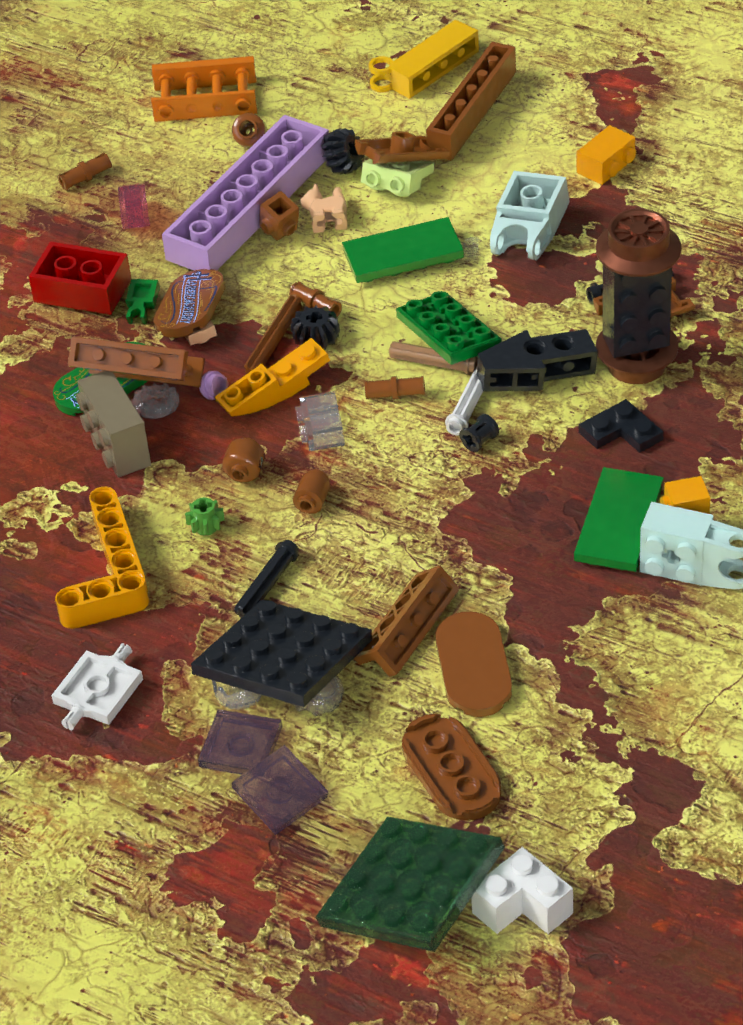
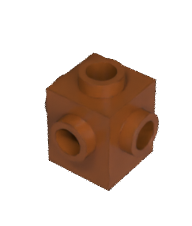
M282 191L260 205L259 225L265 234H270L276 241H279L284 236H290L296 231L299 207Z

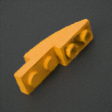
M310 338L267 369L263 364H260L215 396V399L231 417L266 409L309 386L310 383L307 377L328 363L330 358L328 353Z

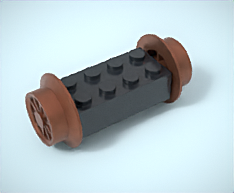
M629 209L618 213L611 219L608 229L599 236L596 242V255L603 264V330L596 340L598 357L608 367L609 372L614 378L628 384H646L658 379L664 373L666 367L673 362L678 353V339L670 329L672 266L680 258L682 245L677 234L670 229L667 219L660 213L649 209Z

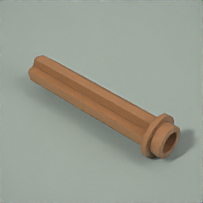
M393 341L389 347L391 358L465 371L466 375H471L474 372L478 362V356L450 365L429 347Z

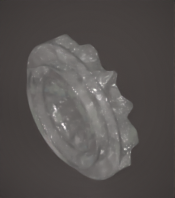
M154 382L152 386L143 385L142 390L135 391L132 404L140 416L157 419L165 417L176 410L179 405V395L175 387H168L167 383L157 385ZM155 397L156 399H160L161 403L158 400L156 401L155 399L150 398Z

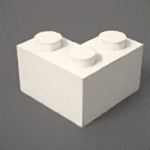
M523 847L471 887L472 913L496 934L521 914L527 916L549 934L573 914V888Z

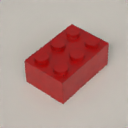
M52 241L49 242L28 276L34 302L112 315L132 279L127 253Z

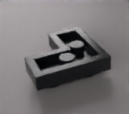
M627 399L579 424V434L596 449L622 437L635 450L641 453L663 441L664 431Z

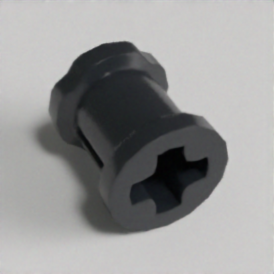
M481 414L477 418L476 423L460 431L459 437L468 450L478 452L484 442L489 438L494 439L499 435V427L491 416Z

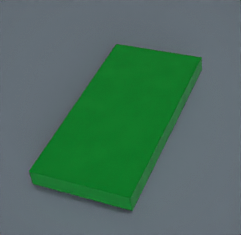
M449 217L342 242L343 251L356 283L371 282L374 279L386 276H397L403 272L416 269L422 270L428 266L451 263L454 260L464 258V249Z
M444 291L434 292L430 297L421 300H410L406 305L396 308V317L450 365L476 357L479 353L502 342V339Z
M603 467L574 551V561L636 572L640 560L641 526L651 502L658 503L664 477Z

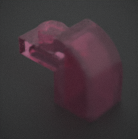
M145 183L118 186L122 228L130 229L151 226Z

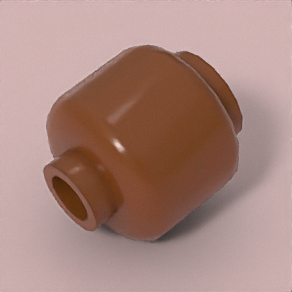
M254 113L239 115L232 125L234 140L246 149H250L268 131L266 123Z
M251 438L233 440L228 445L223 458L222 467L228 477L237 482H251L259 476L264 463V450L257 441Z

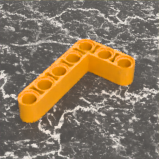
M98 487L89 495L93 520L111 575L68 586L57 592L55 601L62 626L69 629L80 628L144 610L149 604L145 575L117 493L111 487Z

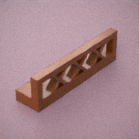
M441 565L416 573L372 632V641L354 658L359 665L376 661L389 677L399 673L460 589Z

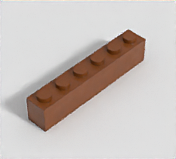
M492 41L426 129L427 145L434 150L435 148L444 147L450 151L448 158L445 160L452 161L515 75V46Z

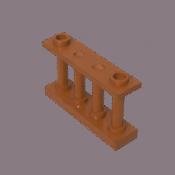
M74 336L71 338L68 366L89 369V374L107 371L113 372L115 377L200 388L205 358L188 356V351Z

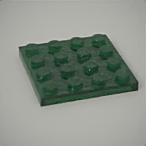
M387 816L316 915V919L320 927L435 952L504 850V843L501 837Z

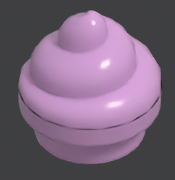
M208 371L201 379L200 392L205 398L216 400L215 396L228 388V380L218 371Z

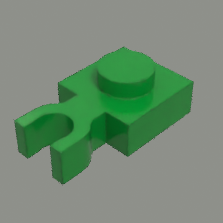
M131 279L125 300L129 308L126 315L128 324H132L134 317L140 315L142 324L147 323L148 316L146 310L155 309L160 290L158 280Z

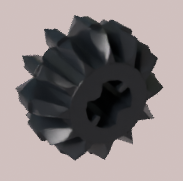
M340 128L333 130V132L324 137L325 144L321 146L324 150L322 157L326 158V167H331L333 173L346 175L353 173L358 167L362 166L361 159L365 156L359 155L356 151L355 140L360 139V137L355 136L353 130Z
M316 304L314 308L305 306L304 311H296L291 323V332L295 344L302 345L312 338L319 346L326 350L327 345L335 344V339L339 337L340 326L335 312L329 311L328 306L319 308Z

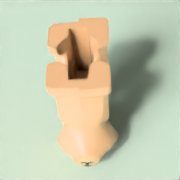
M314 184L313 188L307 191L300 199L301 206L310 211L313 220V232H324L326 222H335L336 231L347 229V205L342 189L336 187L333 191V196L323 199L317 184Z

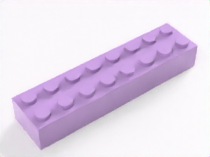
M287 115L282 116L162 233L165 259L194 271L200 269L218 270L260 228V205L280 191L289 198L326 161V158L322 157L324 150L321 146L325 144L324 137L329 134V129Z

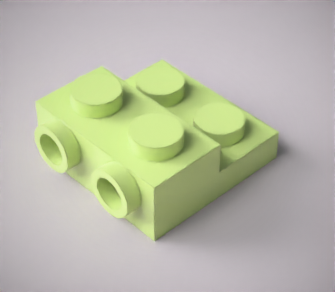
M368 159L362 165L361 183L374 190L387 189L397 196L408 197L410 194L421 189L422 179L434 172L435 162L415 161L373 164V160Z

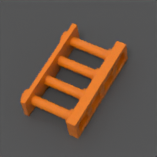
M254 56L152 64L155 91H161V97L151 98L154 122L234 116L244 113L257 114L255 89L248 90V84L256 83ZM238 85V91L222 92V86ZM212 87V93L197 94V88ZM186 89V95L171 96V90Z

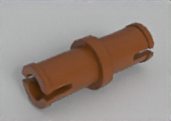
M104 152L87 162L81 161L77 163V167L57 176L58 181L66 191L83 181H91L93 176L112 168V163Z
M300 281L298 283L295 282L290 288L289 295L299 297L302 300L301 302L306 304L308 308H314L316 304L319 308L328 306L329 311L335 312L337 317L340 315L342 310L341 303L325 296L323 291L319 289L313 290Z
M391 376L389 380L365 381L366 400L392 397L394 400L399 399V396L425 395L424 376L398 379L397 376Z

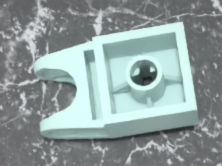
M521 171L513 172L496 206L497 213L490 236V249L493 255H501L512 245L523 244L527 246L528 259H539L553 239L570 202L566 177Z
M651 502L641 526L640 572L700 586L742 589L743 578L734 579L728 574L732 571L743 573V561L740 559L743 558V548L730 545L734 540L743 541V529L715 521L712 514Z

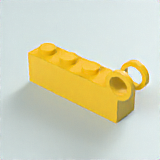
M455 19L394 61L386 56H378L371 59L368 66L369 71L374 76L370 79V88L380 93L394 90L409 99L479 52L478 30ZM377 63L389 64V67L385 69H377L373 66ZM378 80H388L391 82L386 86L375 84Z

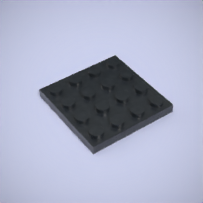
M261 600L191 663L192 674L305 707L372 641V630L354 623L331 619L325 615H317L302 611L299 608L280 605L273 601Z

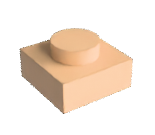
M210 320L204 328L200 329L199 326L194 328V333L185 336L190 345L202 344L210 338L217 336L214 324Z

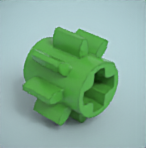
M203 497L189 504L190 512L185 513L186 524L191 525L192 533L197 532L200 535L206 536L221 529L220 521L225 519L223 508H218L217 500L213 501L210 498Z

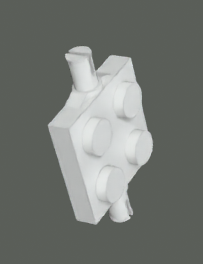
M121 643L113 656H102L86 650L52 694L53 704L70 710L61 722L66 729L73 730L82 717H89L109 725L142 682L143 676L141 670L127 666L124 663L132 653V648L126 644L125 646V643Z

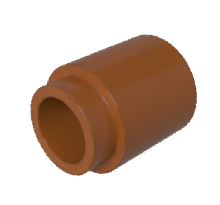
M317 469L310 470L302 476L293 496V503L298 510L308 514H315L321 510L330 490L328 476L323 471Z

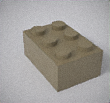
M103 371L78 380L80 393L76 394V399L80 409L84 412V415L80 416V420L85 432H91V439L96 450H102V457L106 467H112L119 478L151 466L144 422L113 372Z

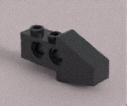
M587 329L532 338L528 330L479 353L477 376L481 381L483 391L543 390L545 381L595 374L598 350Z

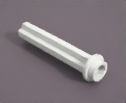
M477 367L453 413L448 415L445 420L446 429L452 435H459L463 428L469 427L468 420L483 392L481 381L477 376Z

